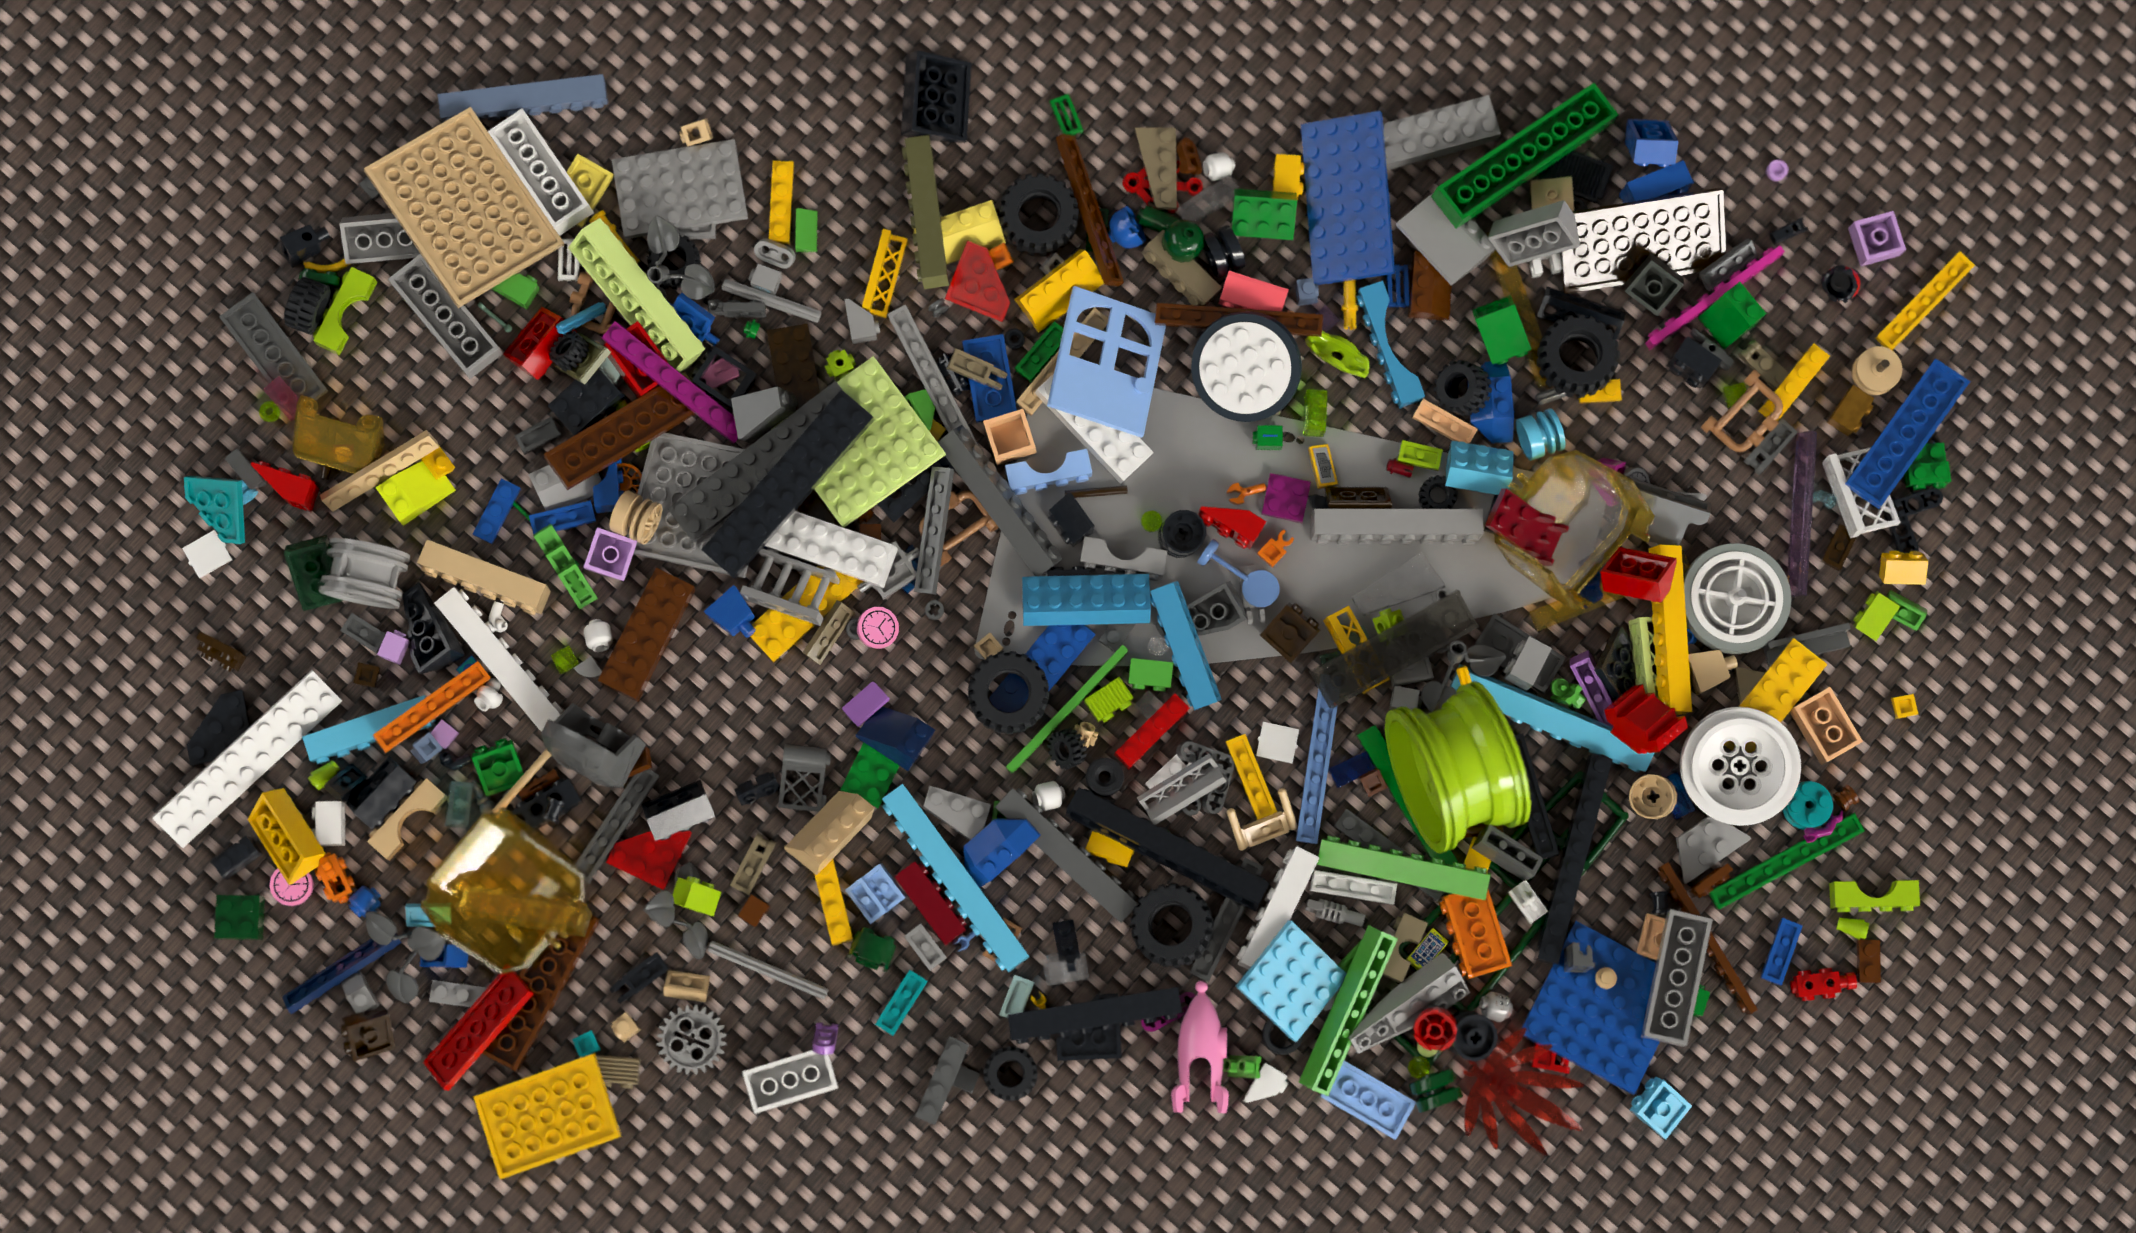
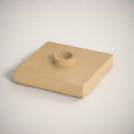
M1572 176L1530 181L1532 210L1565 200L1569 208L1574 211Z

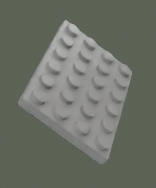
M735 139L612 159L625 239L647 236L650 223L655 216H660L672 223L678 230L690 229L693 226H708L712 223L720 224L748 219Z

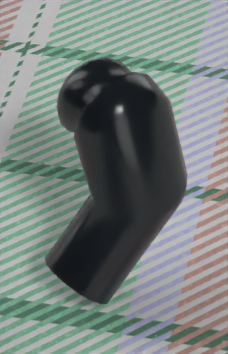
M443 752L439 757L440 763L453 771L472 764L469 754L457 758L449 752Z

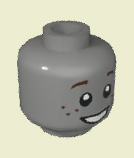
M1489 992L1479 1002L1482 1015L1490 1020L1502 1022L1508 1019L1512 1013L1513 1005L1506 995Z

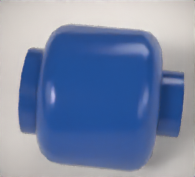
M361 886L349 897L350 904L348 906L357 917L360 918L362 916L365 918L366 912H375L380 908L379 898L381 895L374 887L369 889L366 886Z

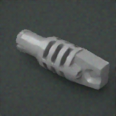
M1309 899L1305 908L1306 911L1315 913L1317 918L1338 924L1346 922L1362 927L1365 919V914L1347 910L1345 905L1319 899V902Z

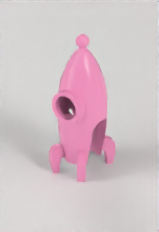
M1198 981L1195 985L1198 994L1187 1008L1180 1026L1178 1039L1180 1085L1175 1086L1172 1090L1173 1111L1183 1113V1102H1189L1191 1063L1197 1058H1205L1211 1064V1102H1217V1113H1226L1229 1095L1227 1089L1221 1086L1223 1059L1227 1058V1028H1222L1217 1012L1211 1000L1205 994L1208 989L1207 983L1205 981Z

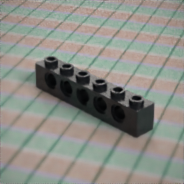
M569 778L557 780L553 783L554 787L547 791L546 789L540 790L534 794L535 798L529 802L524 800L516 805L517 809L512 812L505 811L497 816L498 820L491 824L486 822L479 826L478 832L474 834L467 833L460 838L461 842L456 845L467 864L473 868L551 822L541 818L547 807L548 797L552 798L553 795L560 794L562 797L561 802L566 803L565 807H562L559 816L583 803ZM542 805L543 812L538 816L533 815L532 810L534 806ZM517 816L524 817V824L520 827L514 825V819ZM498 827H504L506 830L505 835L501 838H497L495 835ZM486 838L487 845L482 849H478V839Z

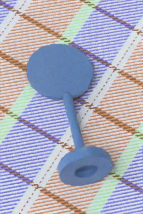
M1212 539L1197 561L1198 564L1204 566L1212 558L1244 580L1242 593L1250 605L1267 607L1276 601L1279 595V583L1272 573L1265 570H1256L1246 576L1214 554L1219 543Z

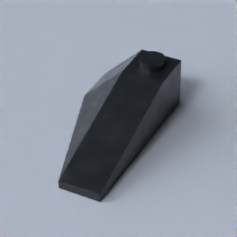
M418 582L403 593L405 617L409 623V631L407 633L408 638L411 639L412 646L410 657L418 673L424 674L449 667L463 657L465 654L457 637L422 584Z

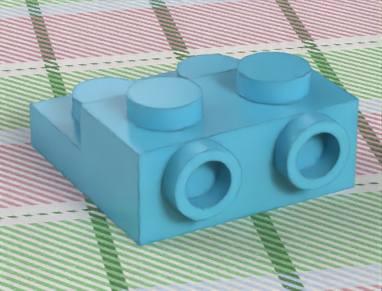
M1655 1077L1646 1082L1644 1086L1646 1090L1642 1095H1638L1632 1100L1630 1111L1643 1123L1649 1125L1662 1138L1667 1139L1692 1105L1668 1083Z

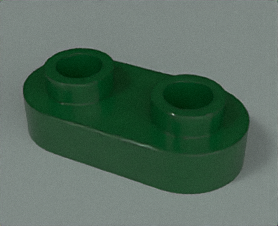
M305 268L304 271L299 273L298 281L302 277H306L328 285L330 288H340L341 278L335 272L326 271L323 274L317 273L314 269Z

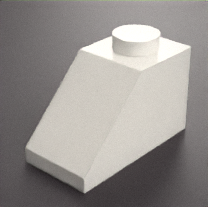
M1264 1063L1259 1071L1260 1078L1254 1079L1242 1101L1247 1103L1275 1096L1278 1092L1283 1093L1288 1084L1285 1081L1287 1076Z

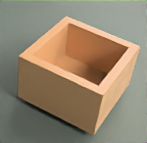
M1024 409L983 421L997 465L1037 453Z

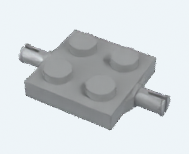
M896 541L891 543L898 550L884 588L862 582L857 585L860 592L862 593L868 588L873 587L884 600L915 580L916 571L912 566V560L919 556V549L916 547L906 554L900 549Z

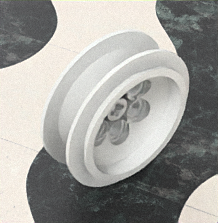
M1729 707L1707 715L1692 728L1682 747L1680 774L1689 797L1708 816L1731 825H1752L1775 816L1790 802L1799 784L1801 760L1795 740L1778 720L1757 709ZM1726 741H1733L1735 745L1733 751H1724L1723 745ZM1750 741L1756 744V749L1752 753L1745 751V745ZM1715 759L1723 761V767L1720 770L1712 768V762ZM1737 760H1741L1745 764L1744 768L1741 767L1740 771L1734 767V763H1737ZM1764 760L1766 762L1765 770L1757 771L1755 769L1756 762ZM1728 777L1732 778L1733 786L1729 789L1723 788V780ZM1748 778H1752L1755 781V786L1752 789L1744 788V781Z

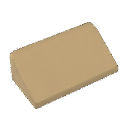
M669 970L667 971L664 985V996L706 1002L710 976Z

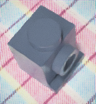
M1313 278L1296 280L1297 306L1317 304L1319 289L1318 284H1314Z
M428 732L413 743L412 746L414 748L410 751L422 764L430 760L443 748L432 734Z

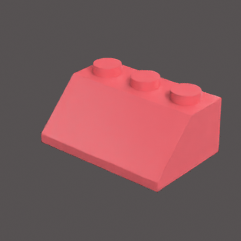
M1229 271L1219 304L1224 308L1282 312L1289 289Z

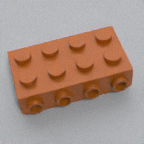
M1489 890L1486 900L1458 894L1441 897L1442 901L1439 902L1442 914L1447 916L1446 928L1449 935H1453L1455 942L1452 943L1455 955H1459L1461 961L1458 964L1461 975L1466 977V980L1512 966Z

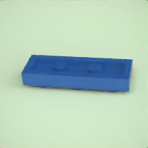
M501 478L473 532V536L493 544L513 506V502L521 490L520 487Z
M591 500L529 515L533 534L549 524H552L557 532L596 522Z
M1781 918L1760 976L1761 979L1779 986L1782 985L1803 925Z

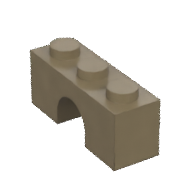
M1406 913L1403 914L1402 918L1397 917L1393 928L1397 929L1394 937L1398 938L1382 976L1398 983L1403 982L1411 962L1400 956L1399 945L1407 941L1418 945L1428 923Z

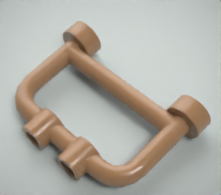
M588 272L580 273L577 284H580L581 287L578 292L573 291L570 296L569 302L573 304L571 316L579 313L585 303L588 289L593 283V278ZM610 301L601 324L589 321L581 326L604 335L612 325L610 322L616 307Z
M1755 369L1743 381L1749 388L1719 420L1711 416L1700 427L1706 433L1710 430L1728 448L1735 452L1746 451L1752 445L1757 447L1765 439L1762 435L1768 429L1771 432L1779 424L1777 419L1783 410L1782 400L1759 379L1761 374ZM1759 390L1773 402L1775 408L1745 442L1737 444L1721 429Z
M965 490L957 495L954 491L951 492L949 510L958 506L965 499H972L983 514V517L943 544L940 567L952 559L947 552L949 549L983 526H986L990 532L999 528L971 490ZM924 518L920 521L919 524V532L921 536L923 532Z

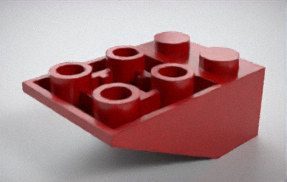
M259 461L258 464L251 462L250 465L292 507L312 512L320 489L315 484V481L311 480V477L300 473L298 476H295L290 470L282 467L276 470L270 464Z
M1201 506L1197 514L1202 518L1205 526L1210 527L1211 525L1218 529V534L1225 538L1231 537L1235 540L1234 543L1242 549L1246 547L1251 549L1267 522L1253 512L1241 509Z

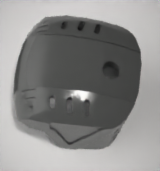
M573 703L555 721L548 719L542 731L544 746L560 765L590 779L597 785L611 788H622L631 770L647 745L637 736L629 737L615 726L597 720ZM594 725L602 729L600 735L594 733L590 726ZM588 734L597 739L596 742L598 744L585 738L584 735Z

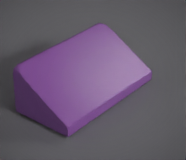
M872 681L844 705L842 710L859 727L887 703L890 698Z

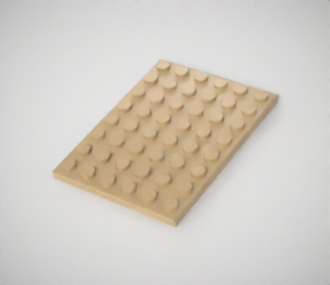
M471 107L364 168V172L457 308H460L564 245L554 227Z

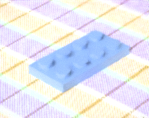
M1346 1061L1343 1062L1329 1095L1321 1094L1320 1096L1394 1140L1397 1139L1415 1106L1414 1100Z

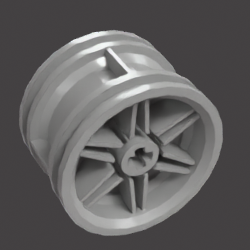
M345 538L330 539L329 544L333 548L328 549L327 555L333 557V564L330 575L322 576L321 582L325 583V585L320 586L319 592L353 603L398 609L400 603L396 600L402 597V592L396 589L399 572L407 571L408 565L404 563L410 560V555L394 548L370 542Z

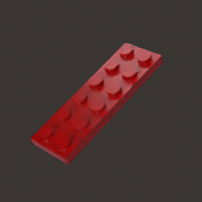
M507 965L423 1061L424 1065L443 1089L449 1091L534 994L512 967Z

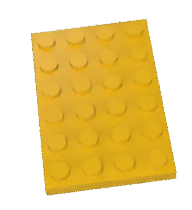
M595 1054L474 1096L499 1179L622 1137Z

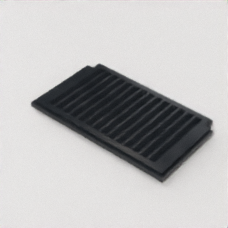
M1571 151L1537 174V176H1539L1538 180L1572 176L1573 195L1596 204L1597 199L1602 200L1614 166L1579 152Z

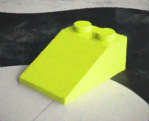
M423 461L393 475L376 487L403 526L456 491L446 475L436 480Z

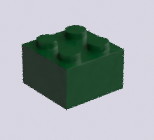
M216 895L214 938L219 940H263L265 897L260 895Z

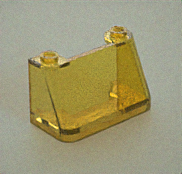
M300 395L296 406L292 443L293 453L296 457L353 474L379 459L385 445L382 417L367 414L360 417L355 426L316 415L318 404L315 399Z

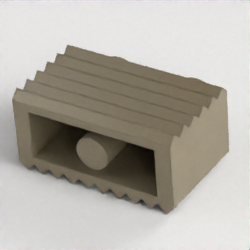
M596 1055L606 1087H611L612 1083H620V1088L633 1089V1085H639L641 1059Z

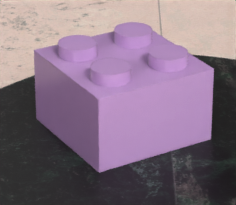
M1894 211L1855 221L1848 228L1860 266L1898 257L1906 250Z

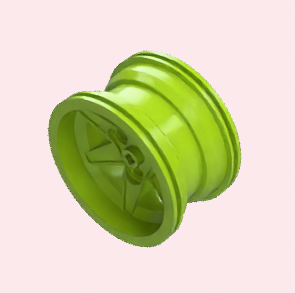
M1472 681L1459 686L1456 694L1450 696L1443 703L1441 709L1427 714L1418 708L1409 709L1406 706H1401L1387 712L1385 735L1397 784L1414 824L1423 839L1435 852L1443 853L1454 849L1458 841L1464 839L1467 828L1473 825L1484 823L1499 826L1504 824L1509 828H1513L1528 821L1531 805L1523 761L1502 710L1484 685L1477 681Z

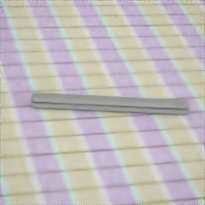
M711 941L708 951L821 999H825L828 989L717 942Z

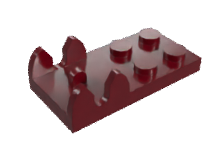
M1501 488L1485 524L1490 530L1542 566H1552L1555 560L1551 557L1562 533H1566L1569 530L1568 525L1555 523V516L1540 513L1507 488Z

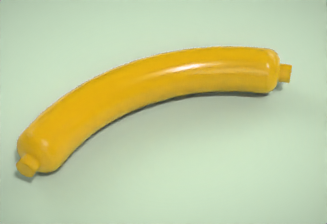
M345 258L330 265H318L309 261L303 263L305 268L314 269L317 273H325L326 271L337 272L350 265L345 264Z

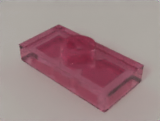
M280 376L263 389L291 422L307 409Z

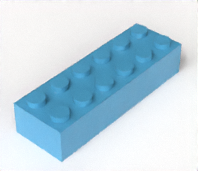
M1149 574L1022 577L1023 626L1150 623Z

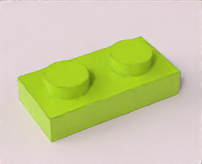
M1402 440L1397 461L1438 471L1443 449Z

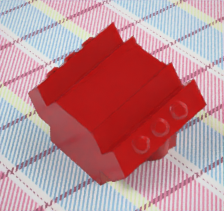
M1643 684L1631 687L1604 709L1607 721L1614 726L1610 733L1637 754L1661 751L1688 728L1685 716L1676 717L1674 707L1670 708L1655 696V693L1646 694Z

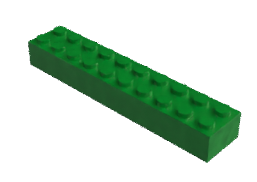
M1592 83L1438 186L1431 198L1455 229H1457L1606 129L1619 114L1595 83Z

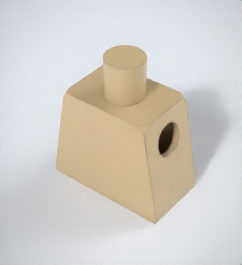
M1721 650L1689 654L1690 678L1696 695L1729 679L1730 674L1728 670L1738 667L1736 657L1732 655L1724 658Z

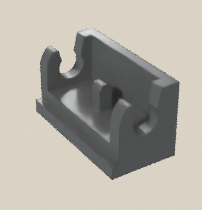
M1572 943L1564 948V972H1587L1595 967L1590 945L1586 947L1587 954L1585 956L1580 951L1579 943Z

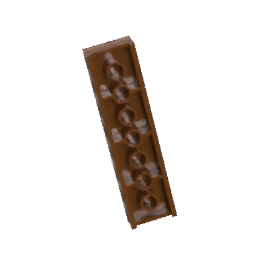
M559 900L519 974L520 978L534 994L482 1054L516 1072L519 1071L601 919L565 900Z

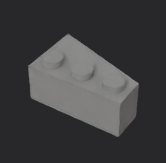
M929 786L924 802L925 810L969 841L984 829L991 808L989 803L933 786Z

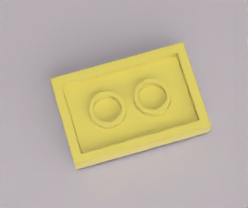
M577 154L567 170L571 180L591 209L594 210L612 181L614 174ZM589 216L578 223L577 226L583 228Z

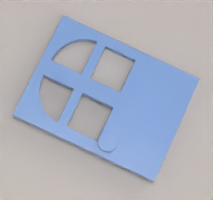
M1073 286L1047 406L1142 438L1145 432L1166 326L1155 325V313ZM1093 307L1110 309L1106 332L1076 322L1079 314ZM1125 314L1135 319L1144 328L1149 338L1150 347L1121 337ZM1074 332L1103 342L1099 365L1069 355ZM1118 347L1148 357L1144 377L1136 378L1114 370Z

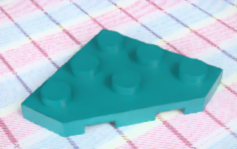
M185 476V498L190 504L193 503L200 511L198 514L207 525L212 526L217 531L218 538L223 543H245L242 480Z

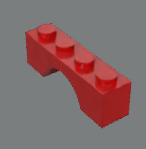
M1176 693L1173 694L1115 752L1114 756L1128 770L1131 769L1189 711L1190 707Z

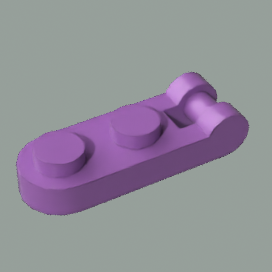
M816 1023L813 1040L814 1053L821 1055L834 1053L838 1024L828 1026L823 1025V1023Z

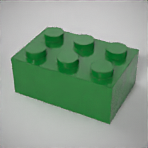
M1234 188L1231 218L1233 232L1236 236L1293 240L1297 209L1296 193Z

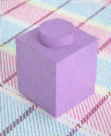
M394 630L391 633L387 631L377 655L400 665L410 641L405 638L406 634Z

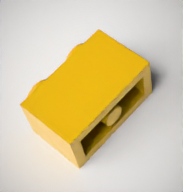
M1276 154L1274 160L1273 191L1296 193L1297 200L1299 195L1303 193V182H1300V175L1304 174V162H1301L1300 155Z
M1893 550L1889 551V553H1882L1879 577L1884 584H1926L1928 560L1919 551L1901 553Z

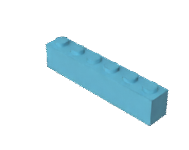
M423 695L303 736L309 760L320 765L329 762L330 757L337 755L340 758L349 755L351 750L358 749V751L370 748V744L376 742L373 734L427 696ZM432 720L419 730L431 727V723L436 722V720Z

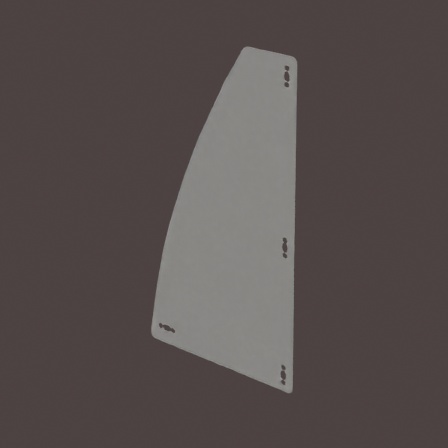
M1153 388L1144 436L1140 437L1154 453L1125 481L1120 484L1088 450L1092 469V477H1088V481L1077 483L1074 480L1069 481L1068 485L1056 487V484L1047 486L1048 488L1045 490L1035 491L1034 488L1027 490L1025 494L1016 495L1027 512L1034 517V521L1039 528L1046 533L1051 544L1059 550L1060 556L1063 559L1054 567H1063L1064 570H1072V567L1084 566L1080 564L1084 540L1074 547L1070 543L1066 544L1060 536L1061 530L1058 526L1054 528L1048 519L1050 516L1049 509L1065 496L1064 491L1127 485L1128 494L1075 498L1095 525L1093 534L1088 537L1104 539L1111 554L1122 560H1132L1139 557L1147 547L1161 549L1158 542L1159 528L1171 513L1178 510H1190L1198 514L1201 506L1249 510L1267 521L1251 549L1247 547L1245 549L1240 548L1231 537L1225 538L1217 533L1218 529L1211 525L1210 527L1206 526L1205 540L1192 555L1185 558H1174L1167 555L1163 578H1158V581L1149 580L1150 591L1178 581L1187 605L1220 585L1231 581L1242 601L1239 576L1212 558L1204 566L1197 563L1212 539L1219 543L1214 554L1236 569L1242 566L1259 564L1260 570L1270 572L1277 578L1279 595L1276 601L1264 607L1265 623H1260L1258 608H1251L1253 615L1252 624L1247 625V620L1229 630L1199 636L1209 664L1282 656L1260 634L1289 602L1292 605L1297 603L1303 608V615L1307 618H1314L1320 624L1318 628L1321 631L1300 653L1302 654L1338 648L1323 620L1347 606H1350L1360 626L1364 625L1372 642L1380 641L1372 619L1380 616L1379 611L1391 608L1392 611L1401 610L1408 629V633L1404 635L1412 634L1416 621L1436 627H1443L1493 615L1494 613L1510 611L1578 590L1587 580L1608 504L1595 485L1513 467V479L1509 490L1540 513L1555 516V523L1569 526L1568 532L1562 533L1551 557L1555 560L1552 566L1540 565L1502 537L1483 531L1484 534L1481 538L1471 545L1462 544V541H1454V544L1450 545L1441 544V541H1433V544L1429 545L1420 544V541H1412V544L1408 545L1400 544V541H1391V544L1386 545L1379 544V541H1370V544L1365 545L1358 544V541H1349V544L1344 545L1337 544V541H1329L1328 544L1323 545L1316 544V541H1311L1310 516L1313 509L1309 499H1307L1303 523H1297L1261 515L1266 491L1245 496L1243 499L1244 504L1235 505L1230 503L1229 499L1237 498L1241 493L1234 491L1226 494L1227 490L1232 484L1238 482L1243 488L1264 483L1267 489L1269 475L1273 473L1310 481L1311 485L1308 496L1317 494L1325 497V488L1317 489L1308 448L1310 446L1328 444L1338 485L1330 487H1387L1392 501V509H1423L1421 507L1422 503H1419L1420 497L1418 494L1420 488L1431 476H1446L1448 453L1442 452L1438 471L1414 466L1413 471L1404 469L1412 473L1410 478L1396 473L1389 474V471H1386L1388 460L1396 458L1397 461L1401 446L1400 442L1277 415L1253 422L1234 421L1214 412L1201 398ZM1042 402L1032 416L1027 413L1026 417L1037 453L1019 458L1016 463L1026 461L1036 472L1051 473L1063 465L1068 452L1087 448ZM1257 425L1283 426V432L1292 433L1295 436V440L1293 442L1283 441L1281 450H1256V444H1252V432L1256 431ZM1298 436L1304 438L1303 444L1297 443L1296 438ZM1436 487L1431 490L1430 497L1434 502L1440 503L1445 500L1446 493L1442 488ZM1456 488V491H1458L1457 501L1451 509H1483L1484 530L1494 494ZM1557 493L1562 494L1563 499L1561 501L1555 500ZM1574 495L1579 498L1580 503L1578 505H1569L1564 501V497ZM1583 499H1587L1589 501L1588 507H1583L1581 505V501ZM1285 530L1286 532L1282 539L1289 541L1293 537L1294 540L1290 546L1283 547L1287 553L1271 568L1257 553L1271 538L1277 541L1279 533ZM1002 531L999 537L976 643L988 633H991L1004 648L1002 650L1004 653L1016 651V653L1022 655V653L1025 654L1048 625L1023 626L1022 577L1035 575ZM1179 531L1176 534V537H1180L1182 540L1185 537V535L1181 534ZM1096 567V570L1089 569L1090 575L1125 574V572L1121 571L1108 573L1104 571V568ZM1439 585H1445L1452 591V600L1446 606H1438L1432 601L1431 593ZM1439 592V597L1441 599H1445L1446 594L1444 592ZM1152 604L1150 623L1135 624L1122 643L1128 649V653L1116 666H1130L1131 658L1173 662L1172 655L1174 654L1171 647L1167 646L1154 625L1158 623L1157 615L1159 614L1157 608L1153 607ZM1010 611H1014L1016 613L1015 619H1010L1008 617V613ZM1346 612L1337 617L1341 625L1349 626L1350 618ZM1012 620L1015 629L1013 634L1008 637L1004 634V626L1007 621ZM1109 624L1085 625L1096 635L1072 665L1103 666L1115 653L1099 642ZM1007 637L1010 639L1008 646L1002 644L1003 638ZM974 649L975 655L978 658L984 660V658L979 654V652L976 649Z

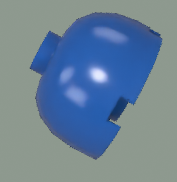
M1129 206L1115 212L1109 222V238L1113 243L1117 242L1123 248H1134L1146 241L1142 226L1134 219L1136 215Z

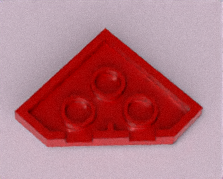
M967 241L945 299L1003 322L1011 302L987 248Z
M688 830L684 832L679 831L672 834L666 840L655 841L652 832L649 831L615 843L606 863L665 890L692 832Z

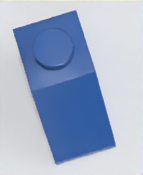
M444 945L441 954L436 959L426 960L421 957L420 967L467 968L468 946Z

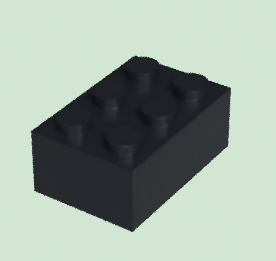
M599 367L585 385L575 379L548 407L575 436L604 419L627 396Z

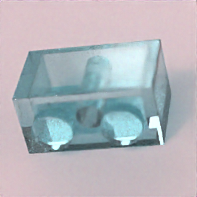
M450 782L445 827L467 828L473 783Z

